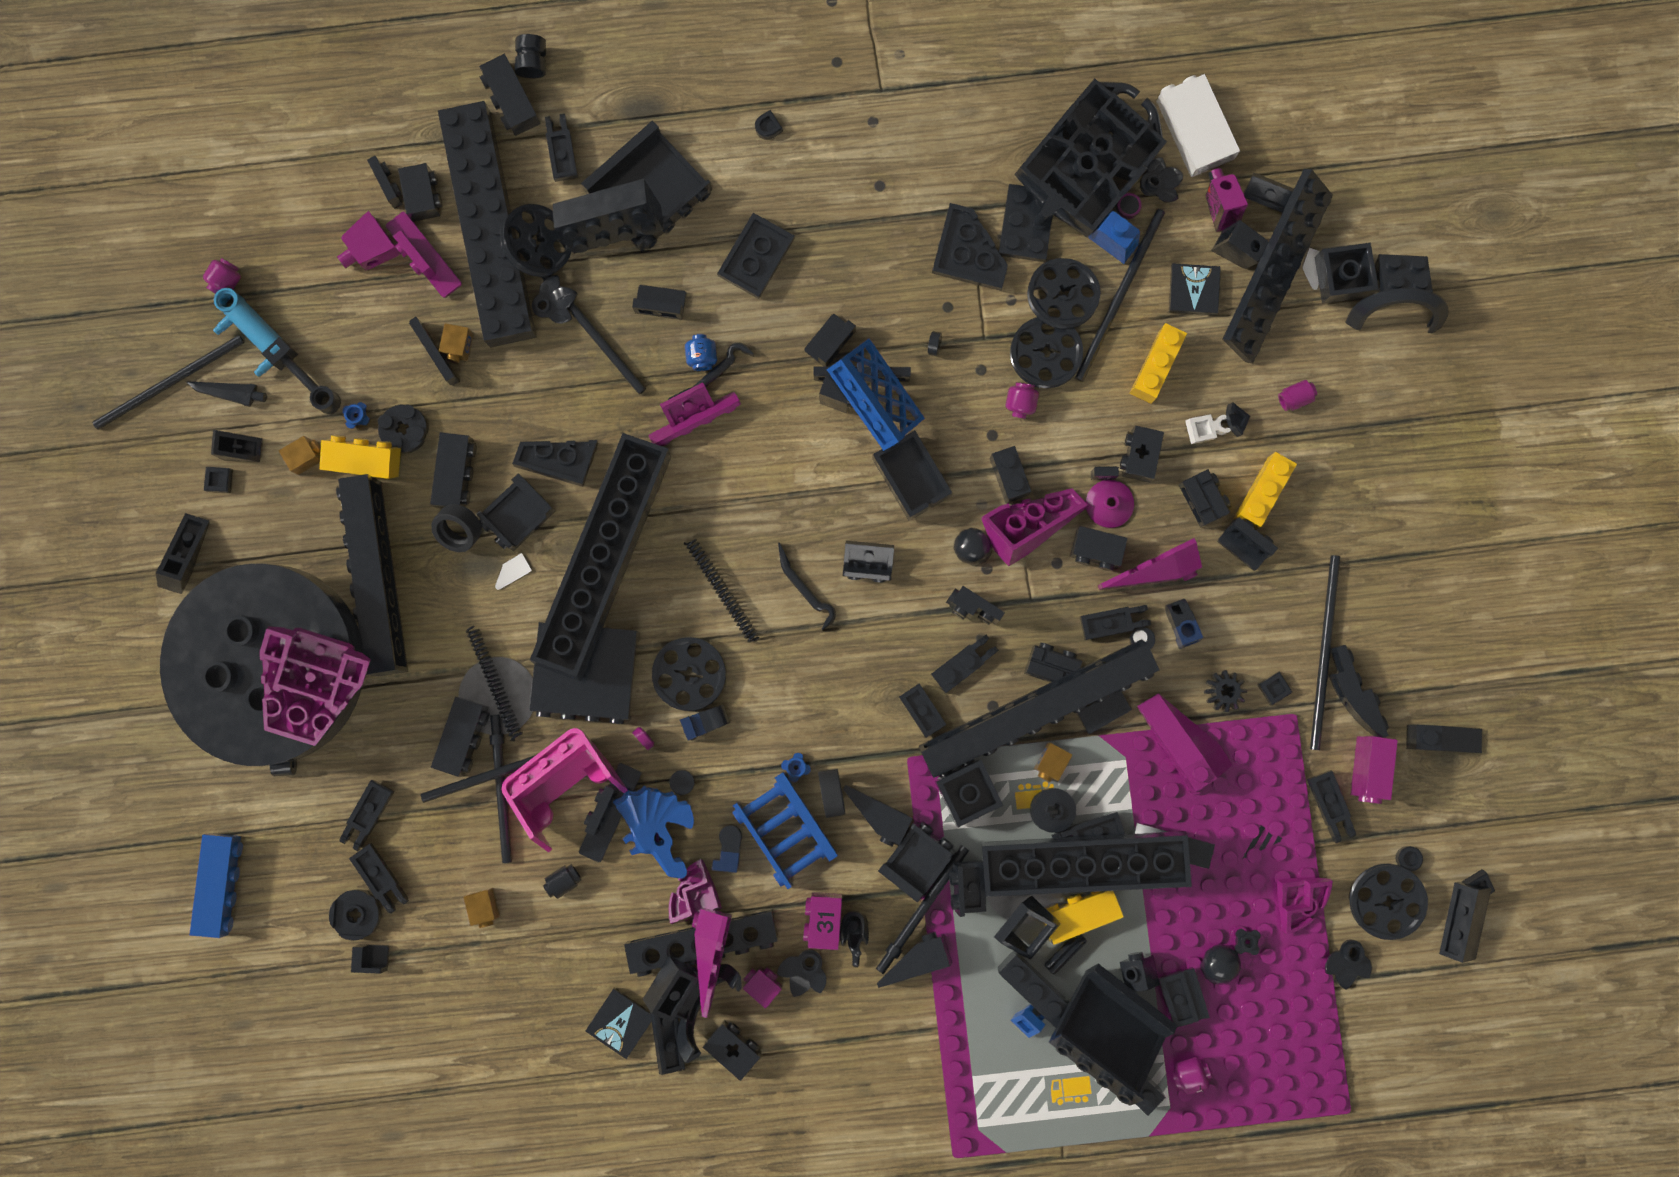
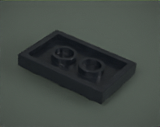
M1009 184L998 252L1001 256L1045 263L1052 217L1041 225L1035 224L1034 218L1041 204L1025 186Z
M752 213L717 273L718 277L760 299L793 243L795 236L759 215Z

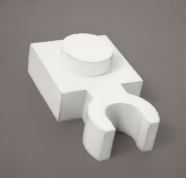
M1211 414L1186 420L1191 444L1214 440L1217 438L1216 433L1224 435L1230 432V428H1223L1221 426V421L1226 420V415H1221L1214 420Z

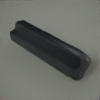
M1082 934L1070 938L1045 963V967L1053 975L1056 974L1087 943L1086 938Z

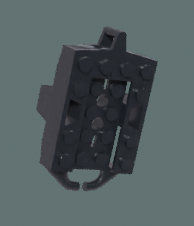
M1094 78L1014 175L1041 204L1034 218L1035 224L1041 225L1054 215L1085 237H1088L1117 202L1136 183L1150 162L1167 143L1163 138L1158 111L1149 98H1146L1141 104L1148 114V120L1146 121L1117 96L1124 93L1135 99L1140 93L1137 88L1122 82H1099ZM1062 124L1070 136L1069 140L1055 135ZM1096 143L1101 144L1104 148V151H1101L1102 149L1096 147ZM1081 161L1087 162L1089 169L1083 168ZM1114 176L1128 180L1120 190L1112 179Z

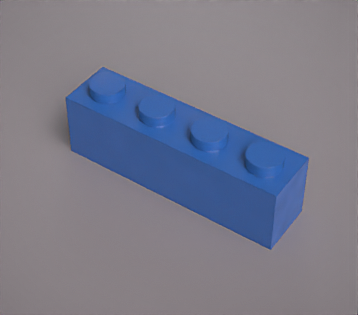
M216 833L202 834L190 936L222 938L228 936L232 930L233 918L231 917V912L237 898L234 889L235 882H237L240 874V869L237 867L238 857L241 856L243 844L240 842L241 836Z

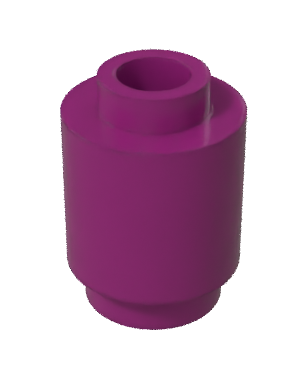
M1303 380L1284 388L1278 394V399L1285 411H1294L1315 402L1317 390L1312 382L1309 383L1307 380Z

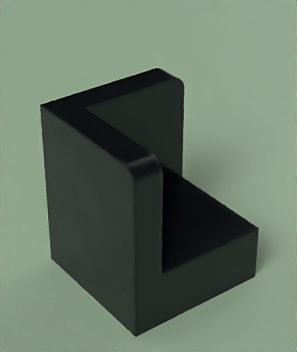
M358 944L352 947L351 973L381 974L387 971L389 946Z

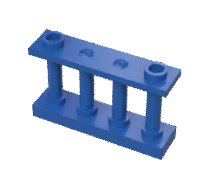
M782 772L775 777L777 781L774 784L775 787L743 808L737 802L733 805L735 810L732 813L739 824L745 823L775 869L776 873L773 876L780 887L785 885L789 889L793 885L789 880L791 877L819 858L824 859L827 857L830 862L838 854L785 773ZM779 795L781 797L786 795L791 802L787 805L788 808L756 829L748 816ZM799 815L804 822L801 825L802 828L769 849L762 837L792 816L797 817ZM813 836L818 843L815 846V850L783 871L776 857L804 838Z

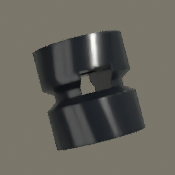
M535 34L517 36L515 38V51L517 52L515 57V73L520 77L530 79L544 77L546 75V59L544 58L546 56V40Z

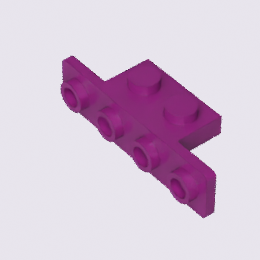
M401 212L386 224V228L398 242L395 245L396 249L403 257L408 255L413 262L409 265L418 276L423 273L443 298L448 297L462 286L461 281L405 212Z
M702 382L660 404L669 424L649 434V438L652 443L665 446L672 439L680 435H687L694 428L702 424L711 423L717 416L734 411L737 406L741 405V402L735 392H731L713 402Z

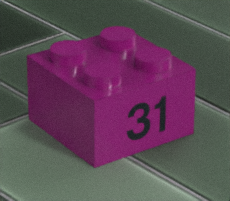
M812 892L811 898L806 899L805 915L810 916V922L804 925L803 941H808V948L838 950L842 894Z

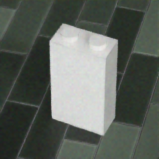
M1205 74L1196 77V75L1190 76L1182 84L1177 86L1171 84L1161 90L1156 102L1191 177L1236 158L1240 152L1239 147Z

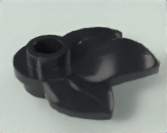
M1162 157L1155 158L1147 166L1146 174L1140 180V190L1146 196H1157L1163 202H1174L1179 199L1174 188L1182 182L1183 173L1177 168L1166 167Z
M558 275L548 277L541 284L539 295L532 301V310L538 317H549L558 324L566 323L572 320V316L567 308L572 305L578 294L570 288L560 287ZM546 301L547 307L541 310V302Z
M1353 939L1343 942L1340 950L1331 953L1325 964V973L1329 975L1335 974L1337 982L1345 990L1353 984L1358 975L1363 978H1370L1371 961L1365 956L1361 943Z
M812 949L803 951L799 956L786 958L780 964L777 972L781 977L790 978V990L793 997L804 994L810 987L814 991L822 993L827 981L826 974L821 968L822 957L817 951ZM811 957L815 963L813 966H807L805 960Z

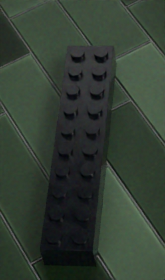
M485 101L437 110L484 342L491 348L537 338L524 272L517 269L508 260L500 242L501 226L505 218L511 213L491 111ZM508 228L509 235L517 239L515 229ZM517 251V256L521 260L520 252Z
M622 433L530 657V661L534 665L577 681H582L671 460L668 448Z

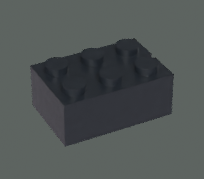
M915 430L905 435L895 445L884 451L881 449L872 455L873 462L908 521L928 511L929 504L933 508L951 497V489Z

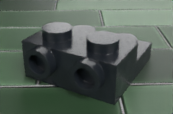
M962 586L960 590L955 588L946 601L949 607L953 608L952 613L962 620L965 618L970 619L976 612L979 614L978 619L990 625L991 623L997 624L1005 614V612L965 586Z

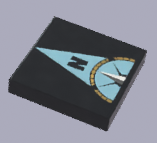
M1172 263L1169 312L1217 315L1219 308L1220 266Z
M614 987L585 1031L627 1059L652 1022L651 1013Z

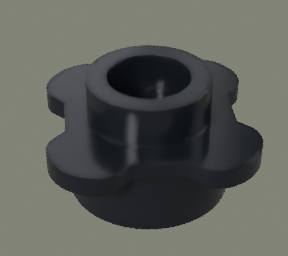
M1238 929L1235 933V951L1239 954L1249 952L1252 955H1257L1260 951L1258 947V939L1261 937L1260 933L1257 930L1249 932L1244 929ZM1247 939L1250 941L1249 944L1245 943Z

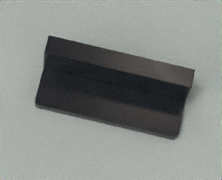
M1462 882L1454 883L1439 952L1440 955L1462 963L1476 959L1491 888H1477Z

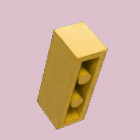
M1167 323L1162 326L1129 394L1152 404L1157 398L1187 335L1186 332Z
M331 435V439L321 440L319 469L357 475L369 474L372 477L386 479L399 477L401 448L392 447L391 442L377 441V445L369 444L368 439L354 438V442L346 441V436Z
M1277 452L1270 455L1233 519L1236 520L1239 517L1247 519L1254 525L1255 530L1261 528L1297 464Z
M1096 891L1083 897L1081 894H1077L1067 898L1068 903L1060 906L1058 903H1054L1045 907L1060 922L1059 927L1049 938L1053 945L1124 917L1114 891Z

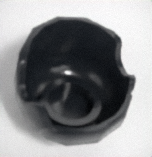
M968 528L960 531L954 540L953 548L955 554L964 563L978 566L985 563L991 556L992 545L989 537L980 529Z
M1218 944L1205 952L1200 968L1208 981L1213 984L1224 985L1233 981L1239 975L1241 961L1238 953L1230 946Z

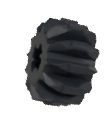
M1223 670L1221 676L1218 673L1212 674L1214 681H1206V684L1211 687V689L1204 690V694H1211V697L1206 702L1209 704L1216 701L1214 710H1219L1221 707L1223 712H1229L1230 707L1233 710L1239 709L1237 702H1245V699L1240 696V694L1247 693V689H1240V686L1245 681L1243 679L1236 681L1237 673L1234 672L1229 676L1228 671ZM1222 687L1229 688L1230 692H1227L1229 696L1222 695L1221 691L1224 690Z

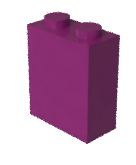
M1357 736L1350 795L1359 796L1358 801L1382 804V799L1391 800L1398 740L1375 736Z

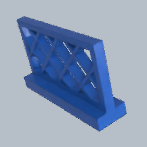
M870 338L827 369L883 451L901 441L908 432L925 419ZM864 348L871 355V360L864 358ZM850 360L857 362V369ZM864 365L871 367V376L864 373ZM878 370L883 372L885 380L878 378ZM865 381L871 382L872 391ZM878 385L885 387V396L878 394ZM892 390L896 391L899 395V401L892 399ZM879 401L886 403V411ZM892 405L899 407V416L892 414ZM906 410L910 411L913 415L914 421L906 419ZM893 421L900 423V431Z

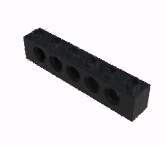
M773 910L731 918L728 933L732 934L734 941L730 945H725L722 958H725V953L735 951V955L748 953L751 947L759 946L760 950L774 947V942H778L779 938ZM690 927L627 941L624 947L630 974L637 973V977L652 974V969L662 968L669 956L681 962H686L690 966L697 964L696 928ZM747 927H754L758 931V937L753 940L748 939L744 934V930ZM674 943L683 945V955L677 956L672 952V945ZM649 949L658 950L660 959L657 961L650 960L647 955Z

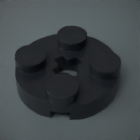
M395 405L386 410L378 419V433L381 441L391 442L392 447L401 448V453H412L424 444V439L429 430L428 422L425 416L411 405ZM402 423L409 425L405 435L398 432L399 425Z
M361 889L344 892L332 903L329 910V922L332 928L339 933L338 935L341 938L351 941L363 939L374 933L381 920L379 900L374 895ZM355 908L361 913V917L357 919V922L354 921L353 917L349 916V913L354 911Z

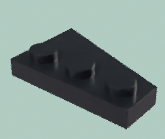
M573 440L555 443L550 441L520 442L512 464L516 468L583 487L598 446V440H589V442H576Z

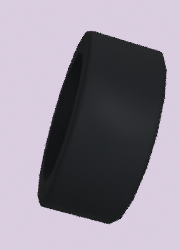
M451 504L442 508L431 524L435 539L443 547L454 552H466L471 549L482 533V526L478 517L468 508L458 504ZM446 520L455 521L460 524L468 537L454 533L448 527Z
M838 769L818 772L826 818L845 815Z

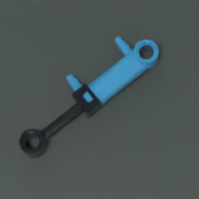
M222 288L217 291L214 296V304L226 316L217 324L213 331L220 335L234 324L262 352L261 354L266 359L258 366L254 373L260 377L272 366L281 371L287 367L311 392L309 398L313 407L324 414H334L341 406L339 395L326 386H318L293 361L298 353L259 316L244 298L230 288ZM230 299H234L233 304L227 307V302ZM329 395V402L322 405L323 397Z

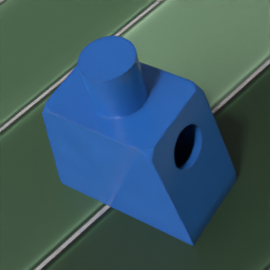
M1111 211L1088 238L1125 264L1139 245L1140 231L1119 214Z

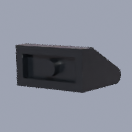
M1030 896L1021 902L994 938L1002 945L1031 960L1059 927L1060 922L1033 896ZM1031 915L1047 925L1028 947L1015 932L1025 919Z

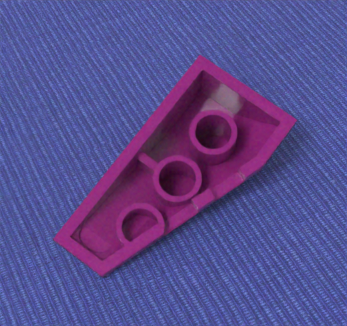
M1071 488L1046 494L1044 498L1032 501L1029 498L1022 500V503L1010 506L1008 503L1001 505L982 516L981 520L993 550L1008 566H1011L1030 554L1085 510L1088 504Z
M1193 538L1156 558H1152L1133 569L1098 585L1099 590L1167 582L1181 577L1184 581H1187L1197 576L1196 570L1202 568L1197 542Z
M1159 693L1137 706L1189 791L1196 792L1216 780L1232 766L1220 744Z

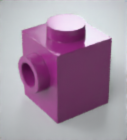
M760 966L756 971L752 968L743 979L746 982L743 990L765 1009L782 990L783 985L776 980L778 976L768 967L764 970Z

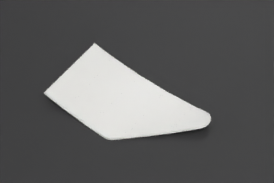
M1309 248L1303 265V271L1312 289L1316 290L1319 282L1314 257L1320 251Z
M522 553L503 564L495 585L497 590L532 571Z

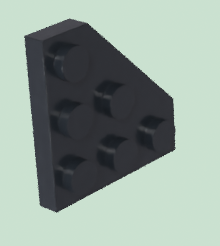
M953 203L949 204L932 274L1002 291L1008 265L999 254L987 230L983 228L973 208Z

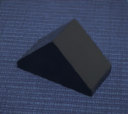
M213 430L211 455L224 461L260 462L262 438Z

